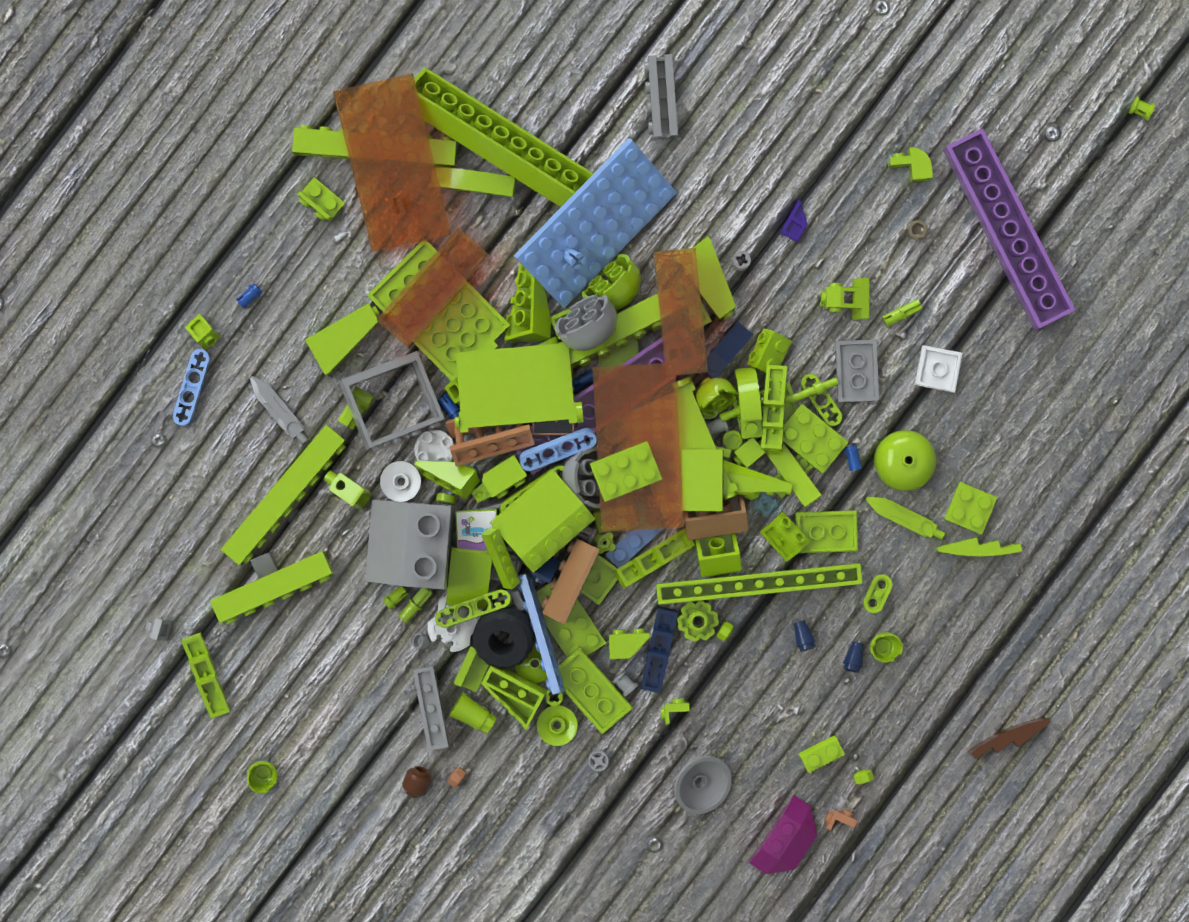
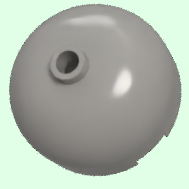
M594 294L569 308L571 311L564 319L562 317L558 319L555 325V332L567 347L577 351L591 350L602 345L612 335L617 324V313L606 295L598 297L597 294Z
M592 447L569 456L562 471V480L586 508H603L608 506L611 501L604 502L590 463L610 456L609 451L603 447Z

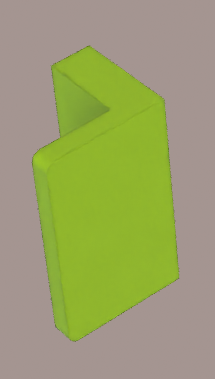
M470 646L453 684L477 692L489 665L477 655L474 646Z

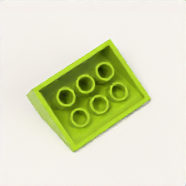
M551 469L489 523L494 528L499 529L505 542L526 567L534 573L594 521L595 518L557 473Z

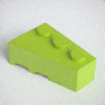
M493 665L490 666L481 683L522 724L525 730H527L547 691L546 688L508 668L500 669Z

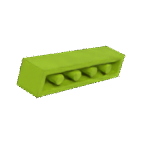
M490 527L481 534L503 588L512 590L520 584V580L499 529Z

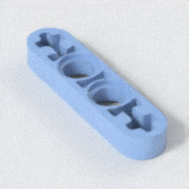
M197 349L191 355L174 409L173 420L181 426L190 424L193 419L211 357L203 349ZM201 353L206 358L205 362L201 361L199 366L203 368V371L192 368L193 365H198L196 356H200ZM193 372H197L200 375V381L195 384L191 383L189 379L190 374ZM188 391L194 394V400L191 403H186L183 399L184 394ZM180 405L192 406L191 410L186 409L185 412L188 419L180 422L181 419L178 417V414H182L184 410Z
M583 428L525 450L519 457L521 467L526 471H532L590 449L596 444V435L592 429ZM585 435H588L589 441L587 442L584 439ZM576 438L578 439V442L580 444L578 446L575 441ZM565 442L573 443L572 448L569 450L562 448ZM546 449L554 451L550 457H544L543 452ZM537 453H539V456H540V459H541V460H539V461H538V458H537V455H536ZM530 457V459L532 460V463L528 464V462L526 461V458Z

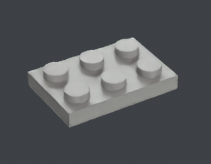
M877 340L835 341L836 375L839 383L837 385L838 402L879 401Z

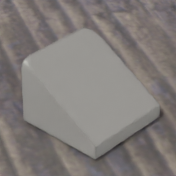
M271 552L250 560L259 579L278 571Z

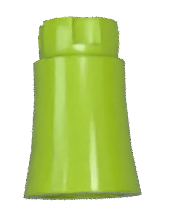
M464 692L458 697L448 715L485 734H488L497 719Z

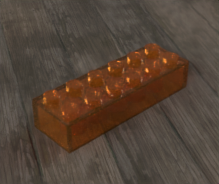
M457 228L378 317L377 321L407 348H410L490 258L489 254L462 230Z
M696 249L654 252L665 376L705 374L708 372Z

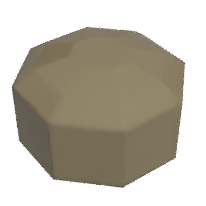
M916 220L910 223L907 232L908 236L916 241L923 239L928 229L926 223Z

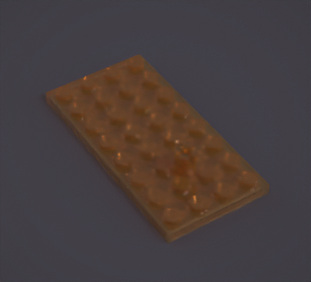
M413 73L333 91L372 252L451 235Z
M675 363L592 367L597 460L648 441L662 477L660 481L604 502L599 489L601 532L684 527Z

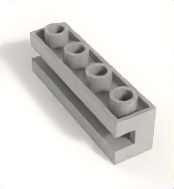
M666 54L664 57L648 56V62H644V73L649 75V82H645L646 94H650V102H647V114H651L652 122H648L649 135L653 134V140L674 139L678 137L673 57L672 54Z
M435 665L415 668L413 674L428 751L447 748L450 743Z

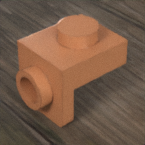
M833 808L831 812H827L824 823H826L825 828L831 831L835 820L853 828L858 820L853 817L854 813L843 809L841 812Z

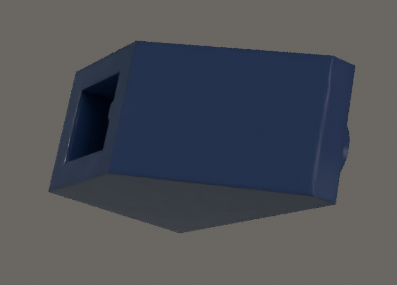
M551 557L534 573H531L534 576L533 580L542 585L545 582L550 583L561 561Z

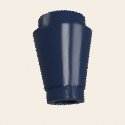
M806 621L794 623L796 646L800 652L815 648L816 640Z
M852 641L843 661V669L859 673L860 668L863 667L864 644Z

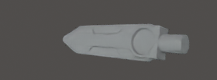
M254 376L250 377L257 399L288 436H291L292 439L297 438L302 445L305 444L308 438L303 434L305 429L302 427L301 422L269 384Z

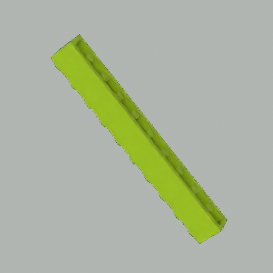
M860 563L656 583L657 603L660 605L862 584Z

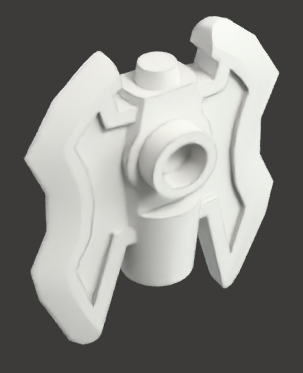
M446 596L438 603V611L450 607L446 605ZM461 607L459 609L460 617L466 618L469 610ZM451 610L453 614L447 616L443 613L440 621L447 624L448 619L455 618V621H457V618L454 615V611ZM434 617L428 622L429 637L432 642H435L437 636L440 635L442 642L446 644L453 642V646L450 647L451 652L461 651L470 646L471 635L480 617L449 628L439 627Z

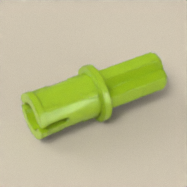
M916 299L902 307L897 306L898 309L883 315L882 319L888 328L901 320L906 321L907 317L921 311L923 308L920 301Z
M421 588L413 599H409V603L398 616L408 623L418 610H422L421 607L433 592L429 588Z

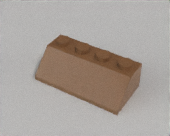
M579 539L576 542L571 541L567 550L570 553L568 560L563 559L558 571H561L559 579L554 578L549 588L553 592L550 598L545 597L541 608L544 609L543 614L565 625L600 550L599 548Z

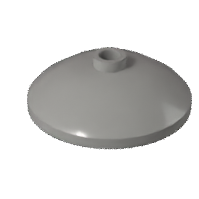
M701 756L687 763L678 774L674 786L675 798L678 804L684 810L693 814H704L717 808L725 800L731 788L732 779L728 766L722 760L713 756Z

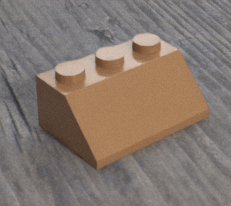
M735 495L726 500L723 497V511H683L688 540L748 531L747 513L742 495Z

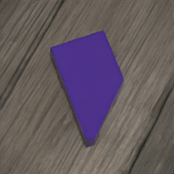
M800 200L797 201L780 234L798 243L808 225Z

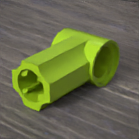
M356 386L352 395L362 416L363 412H366L371 405L374 396ZM347 404L338 421L353 430L356 423Z

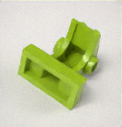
M869 278L853 279L852 287H842V283H830V287H826L823 292H820V307H823V310L829 309L831 313H840L842 309H852V320L869 319ZM844 292L852 293V304L844 303Z

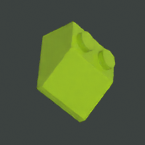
M735 533L695 539L701 577L742 571Z

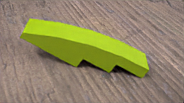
M434 166L431 186L453 189L455 191L514 198L517 179L512 176Z
M767 365L761 450L782 451L787 366Z
M684 528L613 572L624 589L689 550L695 544L692 540L687 539L686 529Z
M977 537L934 547L937 552L978 557L1005 555L1023 551L1021 543L1000 547L999 540L979 544Z
M202 633L183 638L181 641L188 656L189 665L196 679V685L210 718L229 713L230 708Z

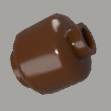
M415 766L407 770L402 787L410 797L424 796L429 789L432 777L426 768Z

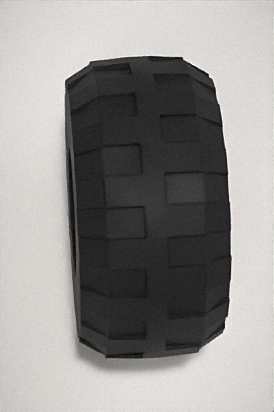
M506 607L480 617L473 632V646L477 655L488 665H493L500 669L514 668L523 663L531 653L535 642V632L527 615L516 608ZM505 631L513 637L514 642L510 644L501 643L495 638L494 632Z

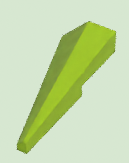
M723 460V465L731 484L735 482L738 490L735 491L736 495H754L755 492H766L767 495H773L774 492H787V495H791L793 491V484Z

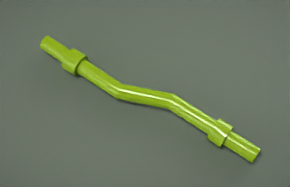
M835 377L823 383L817 382L808 389L793 395H786V403H795L814 394L817 396L825 393L824 390L839 385L838 380ZM764 397L760 398L761 406H764ZM739 405L734 406V409L720 414L721 421L724 422L736 416L739 418Z

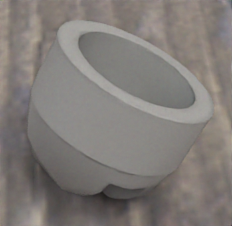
M416 633L413 636L412 645L415 649L423 650L429 646L430 639L426 634Z

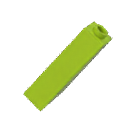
M707 236L679 257L675 263L718 320L721 318L727 320L734 314L733 309H735L736 305L712 241Z
M368 303L305 339L326 376L331 375L381 323L378 319L381 315L376 306L371 307Z

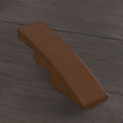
M1046 717L1019 723L986 738L968 752L973 758L978 759L990 748L994 752L999 753L1011 742L1015 746L1020 747L1051 721Z

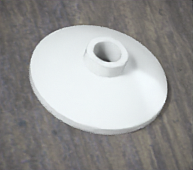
M397 461L389 464L383 470L380 485L383 493L389 499L396 502H405L415 497L421 486V477L418 470L412 464ZM400 478L405 479V484L402 486L398 484Z

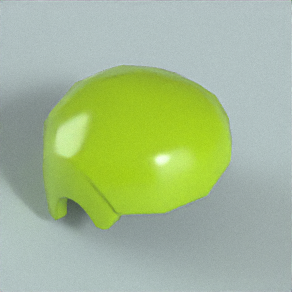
M882 632L872 639L870 652L874 659L882 663L893 662L902 654L903 643L896 635L890 632Z
M257 761L247 771V784L257 794L268 793L277 783L278 772L272 763Z

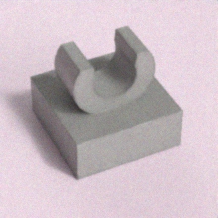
M155 618L154 622L147 621L145 629L152 631L150 638L167 641L172 621Z

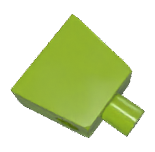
M330 470L324 477V481L330 484L329 490L360 510H363L374 494L343 473L337 475Z

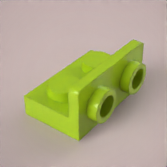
M315 177L302 192H298V196L301 197L299 202L306 208L310 206L316 210L314 214L323 222L325 219L331 222L346 204Z
M781 512L760 531L763 537L786 562L797 555L810 542L784 512Z

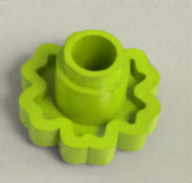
M702 600L696 604L688 602L681 608L682 615L677 617L678 629L684 631L685 638L696 642L699 638L707 640L710 636L714 635L715 630L713 627H716L719 623L717 619L718 614L715 611H711L709 603H705ZM695 617L701 618L700 624L696 625L694 623Z

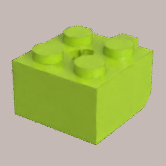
M513 455L483 474V483L471 493L478 503L490 497L501 499L509 494L508 489L512 486L518 488L526 483L525 478L528 475L521 467L516 456Z

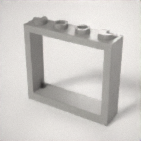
M417 351L344 378L339 382L366 451L373 449V452L384 448L385 443L390 441L392 445L403 441V436L408 434L414 437L421 434V429L429 427V430L441 426L439 422L445 419ZM411 364L433 418L371 441L350 387Z

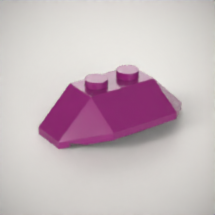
M793 794L749 863L765 874L795 870L817 837L811 806Z

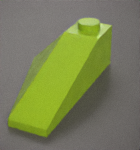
M520 263L515 281L517 286L515 297H511L510 301L513 304L511 313L506 316V321L511 326L505 330V341L539 342L550 339L551 317L545 289Z

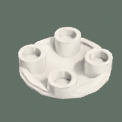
M441 430L424 432L415 443L417 461L451 462L453 457L450 446L454 445L452 438Z

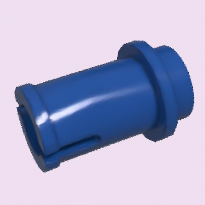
M255 283L248 285L249 288L236 298V301L244 309L255 298L261 297L262 290Z
M585 369L583 374L572 380V386L577 392L592 382L593 384L597 378L591 369Z
M445 394L444 398L441 397L438 400V404L447 412L449 419L459 417L460 407L455 405L448 394Z
M857 445L845 447L844 454L847 455L850 471L862 469L858 453L860 448H857Z

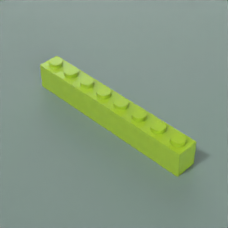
M300 125L299 128H294L292 153L300 156L456 168L457 141H453L451 137H441V140L433 139V136L421 135V138H414L412 134L401 133V136H392L393 133L380 132V135L372 134V131L360 130V133H353L351 129L341 128L340 131H332L330 127H320V130L312 129V126Z
M325 425L220 550L238 565L243 563L247 565L254 557L252 552L256 548L260 549L266 543L267 539L265 537L269 532L273 534L278 529L280 519L283 516L285 518L288 517L293 511L291 506L296 500L300 502L305 497L307 487L309 485L313 487L320 479L318 474L322 470L326 471L332 465L333 461L331 459L335 454L339 456L344 451L346 440L329 425Z

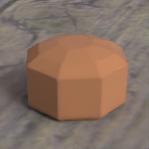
M460 767L456 768L449 776L448 783L454 788L457 787L466 775V771Z

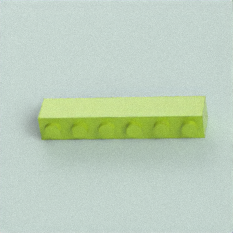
M321 551L210 600L219 623L225 622L228 625L237 621L236 616L244 613L246 617L255 613L256 607L263 605V608L275 604L274 599L279 597L282 600L293 596V591L299 588L302 592L311 588V583L319 580V583H323L331 579L330 575L334 571L325 551Z

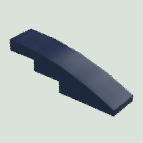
M658 606L641 689L661 693L678 610Z

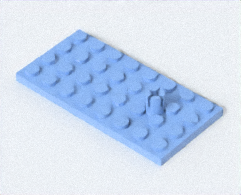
M628 138L531 237L514 257L565 308L677 192L634 141Z

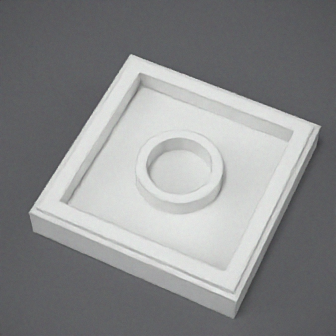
M922 345L914 385L955 393L963 353Z

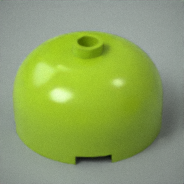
M620 254L617 257L618 259L609 262L588 284L586 290L582 291V297L586 298L597 294L598 297L606 295L616 311L630 304L639 292L642 278L638 266L626 254ZM605 274L612 283L604 280L602 276Z
M910 430L896 431L882 439L877 446L874 454V468L886 486L897 491H912L922 487L931 479L936 468V453L930 441L922 434ZM907 456L912 460L910 464L905 462Z

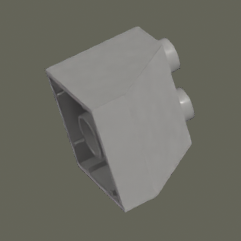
M372 500L365 581L407 587L446 589L448 587L455 506Z

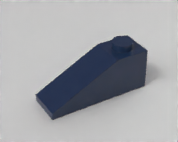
M737 322L700 365L699 369L710 378H717L753 334Z

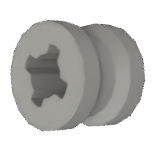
M602 750L593 751L589 756V766L591 769L600 772L607 768L609 764L608 755Z

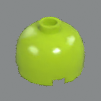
M707 378L702 381L696 393V401L703 415L713 416L714 411L719 409L721 413L729 408L736 401L735 394L738 395V392L724 378Z

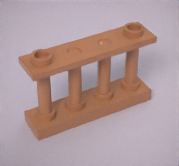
M455 419L445 421L450 437L452 439L456 438L457 444L450 446L455 466L535 445L530 425L515 424L516 428L504 431L503 425L468 428L469 432L460 433V429L455 428ZM495 427L496 434L484 437L483 430ZM476 434V439L464 441L465 435Z

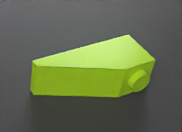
M415 461L414 463L421 476L465 500L480 482L477 470L470 465L455 466L454 462Z

